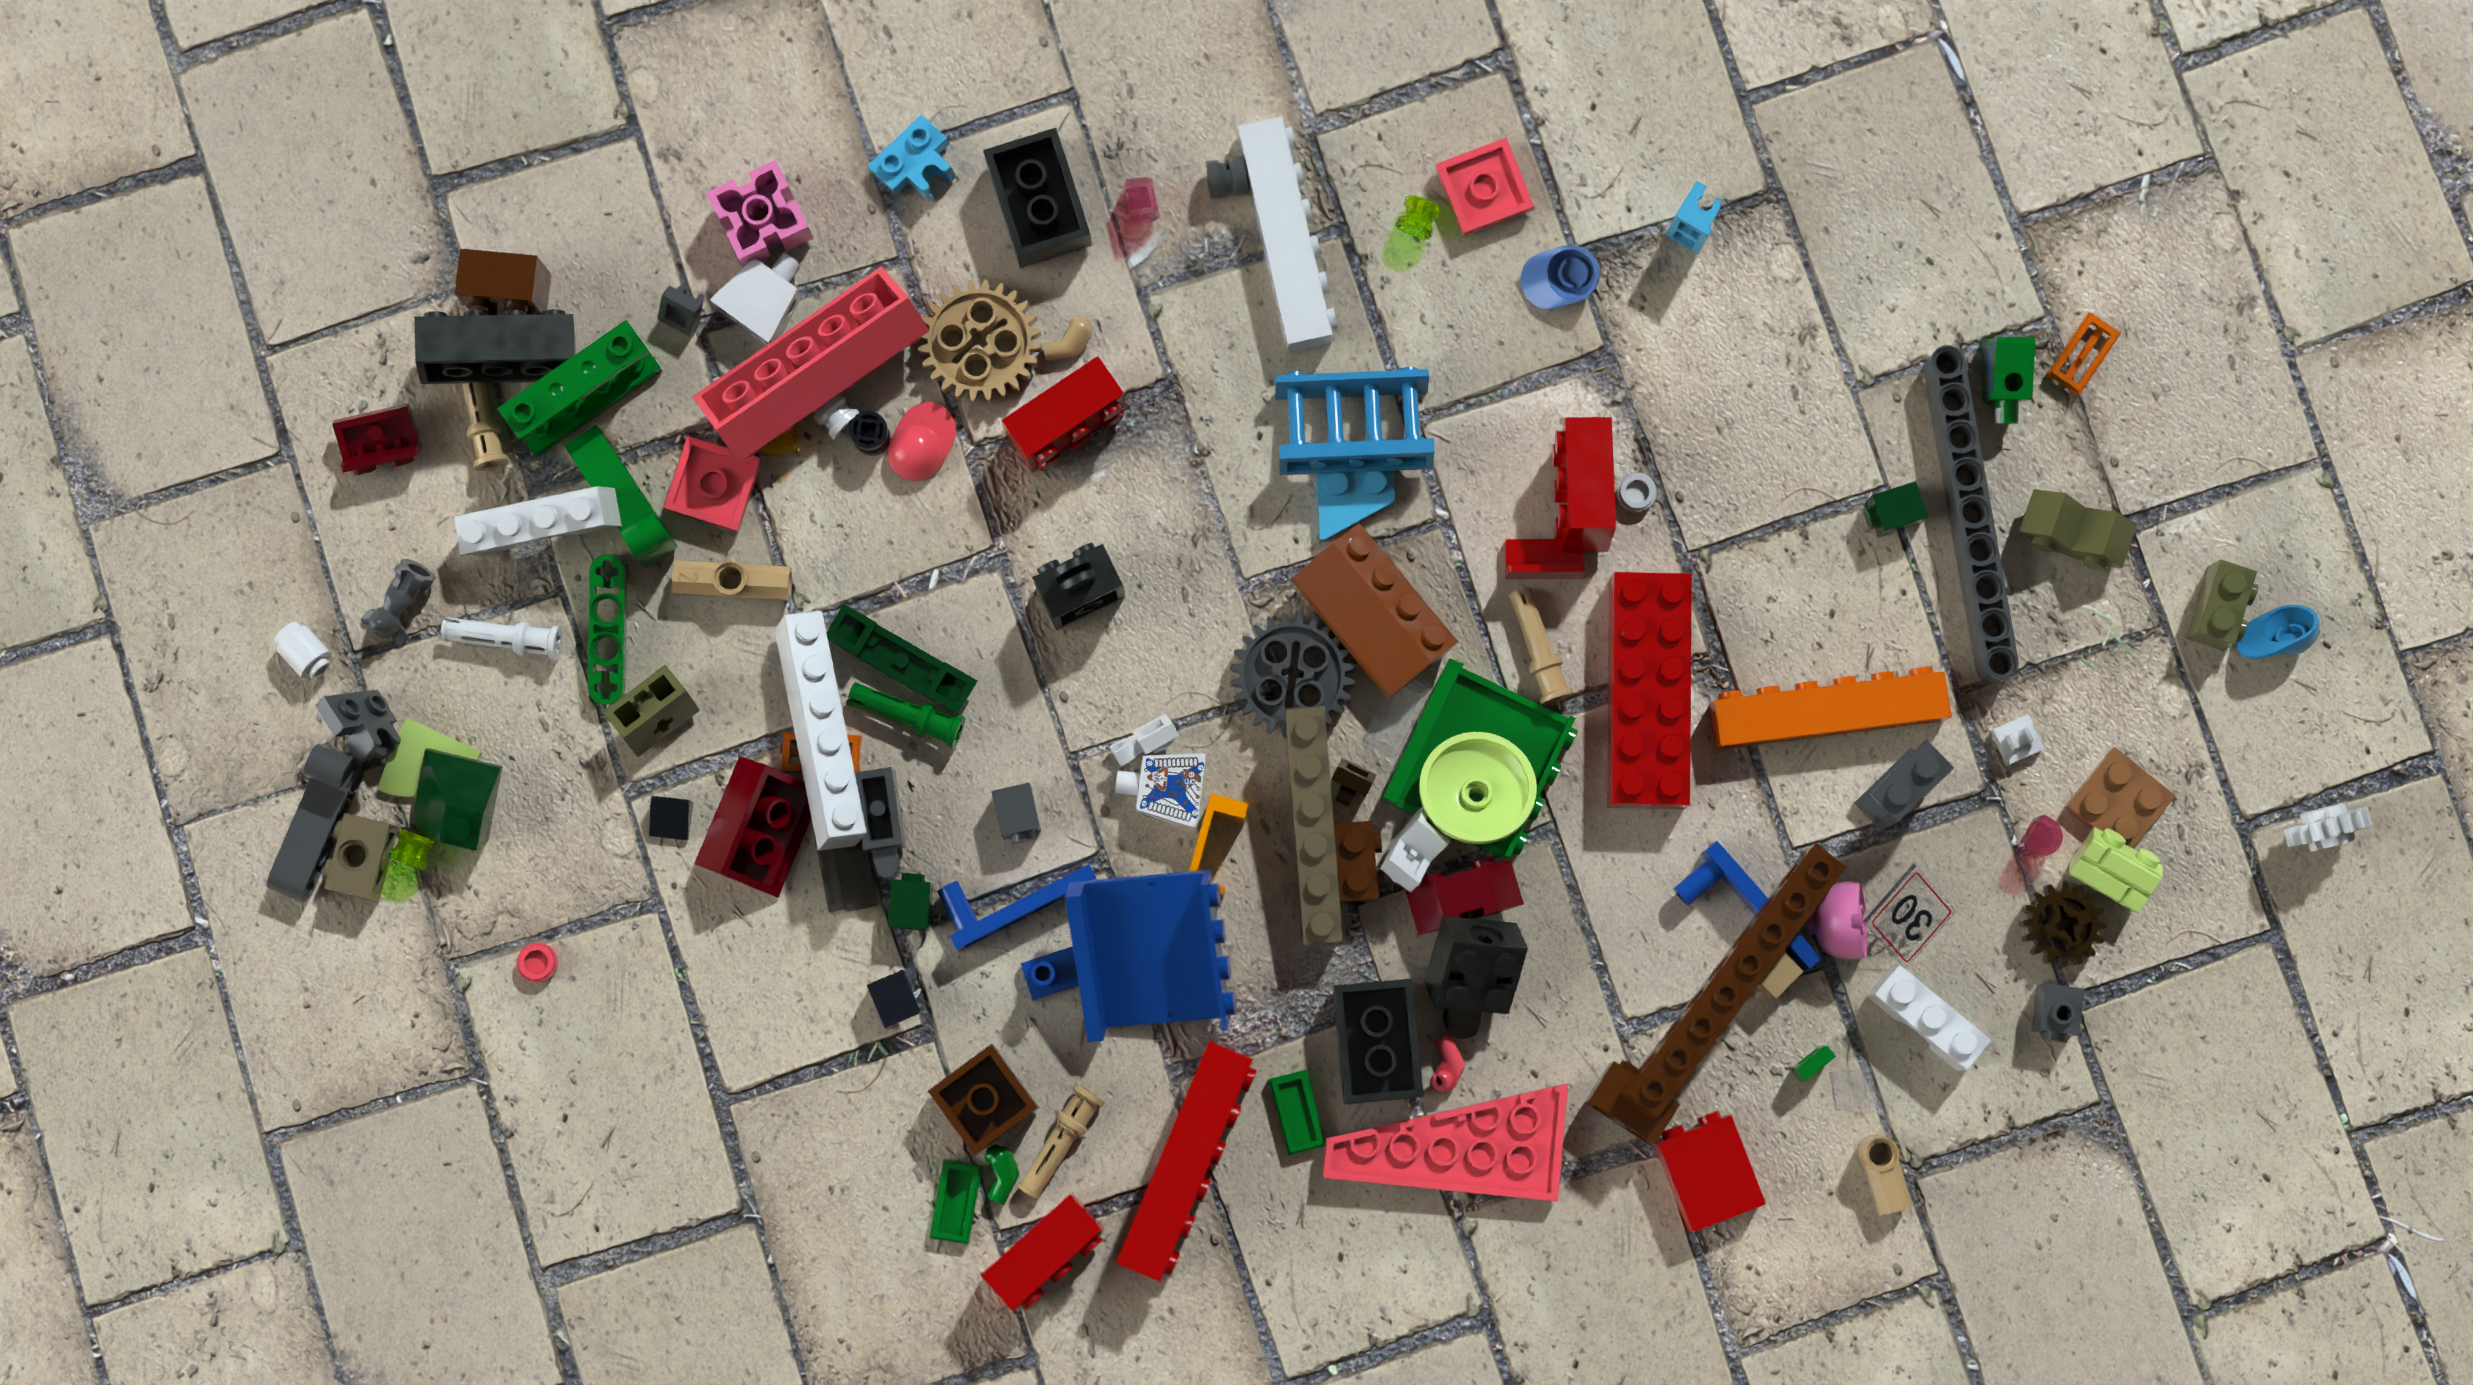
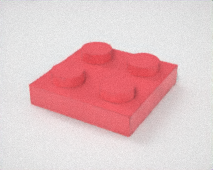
M1507 138L1439 162L1435 166L1463 237L1534 209V204Z
M687 436L663 508L678 515L739 533L762 460L759 457L750 456L738 462L729 448Z

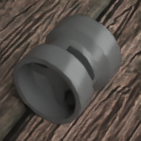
M1244 157L1232 158L1228 164L1220 163L1218 160L1206 161L1210 199L1222 198L1225 193L1231 191L1236 196L1248 195Z

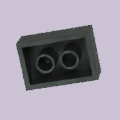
M1057 128L983 150L1020 268L1092 246L1091 234Z
M1413 979L1334 985L1332 989L1343 1105L1424 1097Z

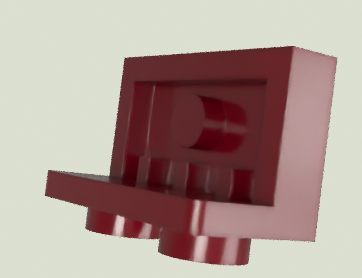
M409 403L336 419L332 422L343 459L340 464L342 472L353 471L354 475H362L376 470V465L391 462L392 466H402L413 462L414 456L419 454L422 447Z

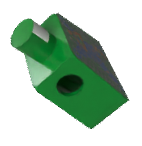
M1995 337L1981 341L1982 399L1986 402H1995V424H2018L2019 402L2032 399L2036 337ZM2005 378H2008L2010 381L2009 390L2004 385Z

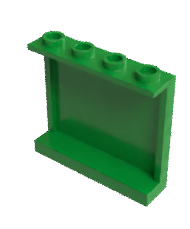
M1449 658L1381 801L1413 816L1422 807L1419 794L1420 775L1424 763L1431 752L1442 742L1453 736L1468 732H1485L1503 737L1516 745L1531 763L1536 777L1537 792L1534 807L1528 819L1536 820L1545 802V799L1540 798L1539 795L1545 783L1553 785L1562 766L1556 763V759L1561 749L1569 751L1578 730L1572 728L1576 718L1573 716L1567 718L1462 668V663ZM1479 793L1469 795L1470 799L1474 802H1479L1483 799ZM1527 821L1515 833L1505 839L1493 843L1473 845L1504 860H1508L1512 853L1519 856L1529 836L1522 832Z

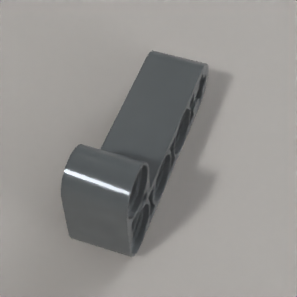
M321 744L314 746L304 767V775L310 778V781L267 880V887L303 903L307 902L311 897L334 846L333 832L339 820L343 821L344 813H348L362 781L366 767L365 762L361 763L354 757Z

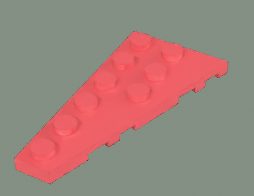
M1568 1083L1326 1138L1322 1178L1558 1202Z

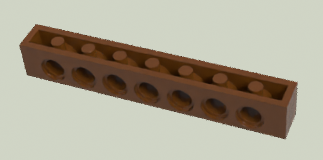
M1817 843L1805 848L1619 1094L1622 1098L1649 1119L1659 1118L1847 867Z

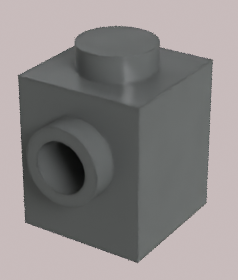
M2049 983L2037 985L2031 1031L2043 1033L2042 1040L2066 1043L2067 1037L2079 1036L2085 989Z

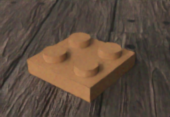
M2113 747L2064 808L2091 830L2094 827L2103 832L2106 828L2114 830L2126 840L2125 844L2134 849L2176 796L2120 750Z

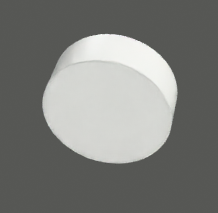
M1642 473L1627 475L1617 489V499L1620 505L1625 510L1633 513L1647 510L1656 498L1655 483L1649 476Z

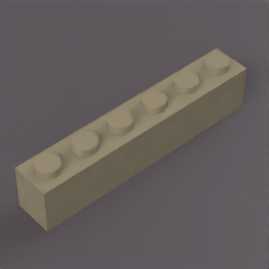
M1325 706L1284 708L1302 941L1304 945L1343 942Z

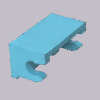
M1696 181L1666 233L1667 237L1697 255L1712 230L1710 228L1711 223L1721 207V200L1718 198L1713 202L1710 210L1704 211L1699 208L1698 200L1702 198L1706 186Z

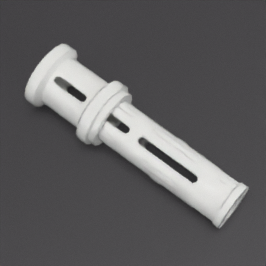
M446 616L441 626L442 641L512 649L518 656L533 653L548 655L550 660H557L562 648V628L556 625L549 629L530 626L529 622L525 621L514 626Z

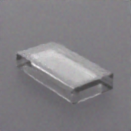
M1413 680L1390 699L1385 696L1362 742L1397 759L1432 689Z

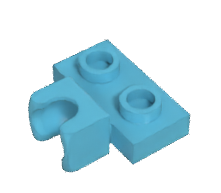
M922 114L867 165L870 172L895 196L910 183L927 201H933L935 196L928 184L930 179L935 176H941L947 182H952L955 179L953 169L939 155L950 144L947 137Z

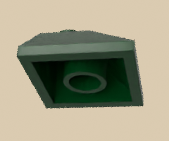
M426 748L411 823L440 843L477 851L489 839L503 766Z

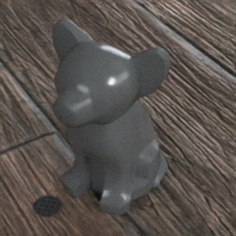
M402 559L400 564H396L394 568L396 574L385 593L383 607L370 609L361 618V622L369 625L373 633L383 638H392L398 646H403L407 640L406 630L401 623L400 615L414 603L420 594H426L436 578L425 566L410 559Z

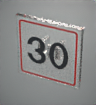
M1913 864L1863 920V923L1901 966L1907 969L1957 911L1921 869Z

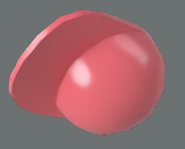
M934 402L919 403L908 409L895 429L887 448L888 463L897 475L910 481H923L938 472L949 454L956 437L955 421L950 411L941 404Z

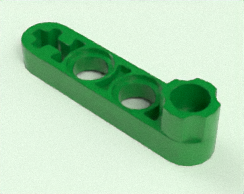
M615 554L598 556L591 563L589 570L588 690L591 698L602 705H609L618 701L624 695L626 688L627 579L630 571L628 564H625L620 556ZM608 560L611 561L612 567L618 568V575L612 576L611 582H607L605 576L601 575V567H605ZM597 586L608 589L619 587V595L613 593L597 595ZM604 599H611L616 602L619 610L617 617L609 622L602 620L597 613L598 604ZM606 637L613 639L618 646L617 655L611 660H605L597 653L598 642ZM596 664L601 666L618 664V672L610 671V683L617 684V691L611 692L609 698H604L603 691H597V684L604 682L605 670L596 672Z

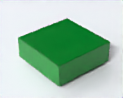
M1818 1046L1792 1067L1793 1070L1791 1072L1799 1082L1807 1081L1833 1060L1836 1055L1828 1046Z

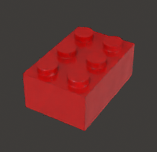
M1097 356L1001 421L1007 438L1031 473L1038 468L1041 471H1045L1060 460L1058 456L1069 447L1076 450L1090 441L1092 438L1090 433L1103 426L1104 429H1108L1118 423L1124 417L1122 412L1126 410L1125 396L1106 366Z
M1565 417L1562 431H1556L1555 444H1552V466L1557 467L1556 480L1553 481V502L1560 503L1558 505V517H1555L1554 520L1555 540H1562V552H1608L1616 530L1612 417Z
M1071 1193L980 1276L1011 1311H1014L1019 1305L1025 1311L1044 1294L1039 1288L1049 1278L1055 1284L1074 1267L1069 1260L1075 1254L1080 1252L1085 1257L1103 1241L1099 1233L1104 1227L1074 1193Z

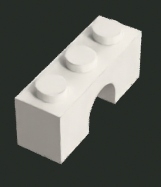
M1900 964L1890 966L1867 995L1871 1001L1894 1020L1907 1024L1929 1043L1927 1047L1957 1072L1967 1071L1991 1042L1990 1038Z

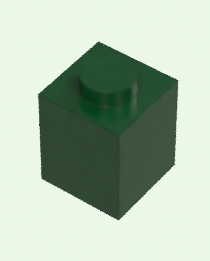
M1916 481L1873 494L1865 502L1867 507L1863 509L1866 523L1869 529H1875L1877 537L1922 524L1928 518Z
M902 873L901 880L892 879L888 927L930 931L934 884L925 882V875Z

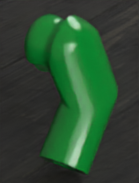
M994 1144L985 1153V1160L991 1164L996 1176V1180L987 1197L1005 1205L1019 1177V1169L1013 1153L1006 1146L1001 1147Z

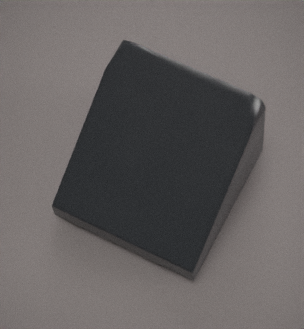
M651 796L649 836L688 841L693 802L687 799Z

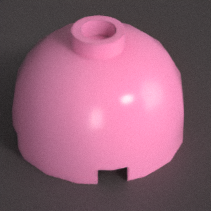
M1851 881L1834 884L1807 920L1808 934H1816L1819 946L1828 955L1837 959L1858 960L1859 958L1867 957L1868 932L1864 918L1866 904L1862 883Z

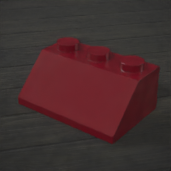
M739 756L694 864L779 898L811 821L805 783L766 764Z

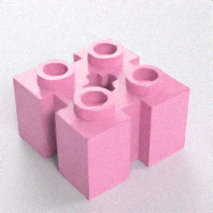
M776 160L748 172L751 182L741 187H737L735 181L731 180L706 192L725 231L734 227L733 230L726 232V235L743 268L755 258L762 263L771 259L772 256L769 249L781 243L785 250L788 251L813 239L796 200L786 204V202L794 199ZM763 210L766 217L757 221L755 214Z

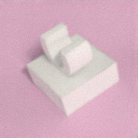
M2029 714L1990 731L2006 766L2044 750V746Z

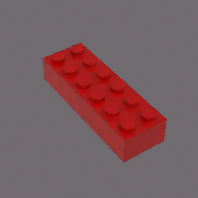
M1614 572L1609 579L1607 808L1684 810L1690 806L1692 574Z
M1209 1040L1116 1264L1158 1282L1161 1281L1163 1274L1171 1277L1181 1254L1174 1251V1247L1179 1237L1187 1239L1196 1218L1189 1214L1194 1200L1202 1203L1211 1182L1210 1179L1204 1177L1210 1163L1218 1165L1225 1149L1226 1143L1219 1141L1225 1126L1233 1129L1242 1106L1235 1104L1240 1090L1249 1091L1257 1072L1256 1069L1250 1067L1253 1061L1252 1058Z

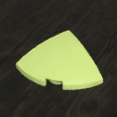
M406 717L398 734L401 742L389 755L377 790L399 797H416L426 748L479 760L482 752Z

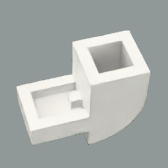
M1422 806L1390 843L1382 856L1385 860L1380 869L1388 874L1392 881L1400 884L1411 893L1420 884L1430 862L1449 844L1451 837L1441 832L1430 821Z

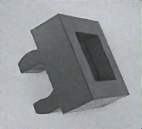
M669 285L661 295L657 320L691 337L698 328L705 295L700 293L694 299L686 294V285H680L677 289Z

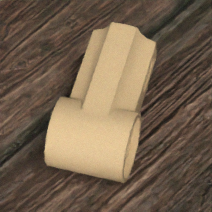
M1876 1134L1863 1138L1858 1145L1857 1156L1860 1163L1864 1166L1878 1215L1895 1213L1913 1206L1900 1166L1899 1149L1896 1143L1890 1138ZM1881 1142L1886 1147V1158L1881 1163L1874 1164L1870 1159L1869 1152L1874 1144Z

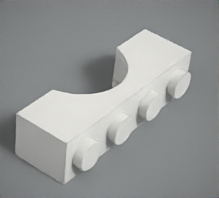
M599 486L454 516L461 555L480 556L514 549L518 545L541 539L585 534L622 526L615 488Z

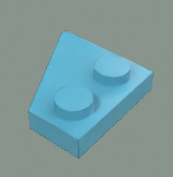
M1373 471L1316 474L1320 542L1328 541L1332 536L1350 526L1357 525L1368 516L1395 503L1394 472Z

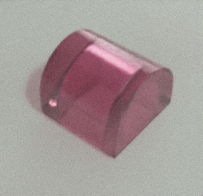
M1149 177L1127 179L1122 189V197L1128 224L1136 226L1150 223L1160 218L1153 179Z
M2046 815L2033 818L2016 847L2017 852L2033 859L2050 855L2061 846L2063 840L2062 830L2056 821Z

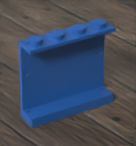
M1210 870L1070 882L1065 895V902L1088 1042L1103 1041L1107 1028L1217 1018L1220 1019L1222 1031L1228 1030L1230 1017L1236 1015V998L1234 992H1228L1226 980L1231 979V964L1229 956L1222 955L1221 943H1226V929L1224 920H1217L1216 907H1220L1221 904L1219 884H1212Z

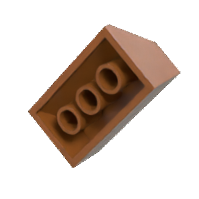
M1360 523L1329 545L1291 579L1295 587L1388 699L1440 661L1458 643L1457 639Z

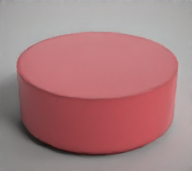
M543 943L528 944L520 951L517 958V967L520 974L533 982L549 980L558 969L559 961L553 948Z

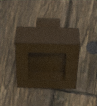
M1342 758L1331 779L1341 784L1335 801L1349 807L1356 792L1367 796L1377 774Z

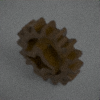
M2067 882L2059 883L2057 892L2051 884L2043 886L2045 896L2038 892L2032 893L2030 897L2035 904L2034 906L2025 905L2022 907L2021 910L2028 914L2029 917L2027 920L2019 922V926L2028 928L2029 931L2028 934L2021 938L2022 942L2032 941L2034 943L2030 954L2036 955L2043 952L2044 964H2050L2057 958L2058 967H2067L2069 957L2074 965L2082 964V953L2087 957H2093L2096 952L2091 945L2103 944L2105 941L2101 936L2097 935V932L2107 928V923L2099 922L2097 916L2105 912L2104 908L2094 909L2091 905L2095 901L2096 896L2092 894L2083 897V886L2081 885L2075 886L2070 892ZM2066 900L2075 903L2081 910L2076 911L2068 907ZM2044 908L2046 916L2042 925L2039 926V916ZM2068 919L2070 926L2066 927L2065 930L2059 931L2056 923ZM2087 924V932L2082 941L2080 933L2083 926ZM2049 938L2058 942L2060 949L2063 948L2064 951L2051 947L2044 939Z

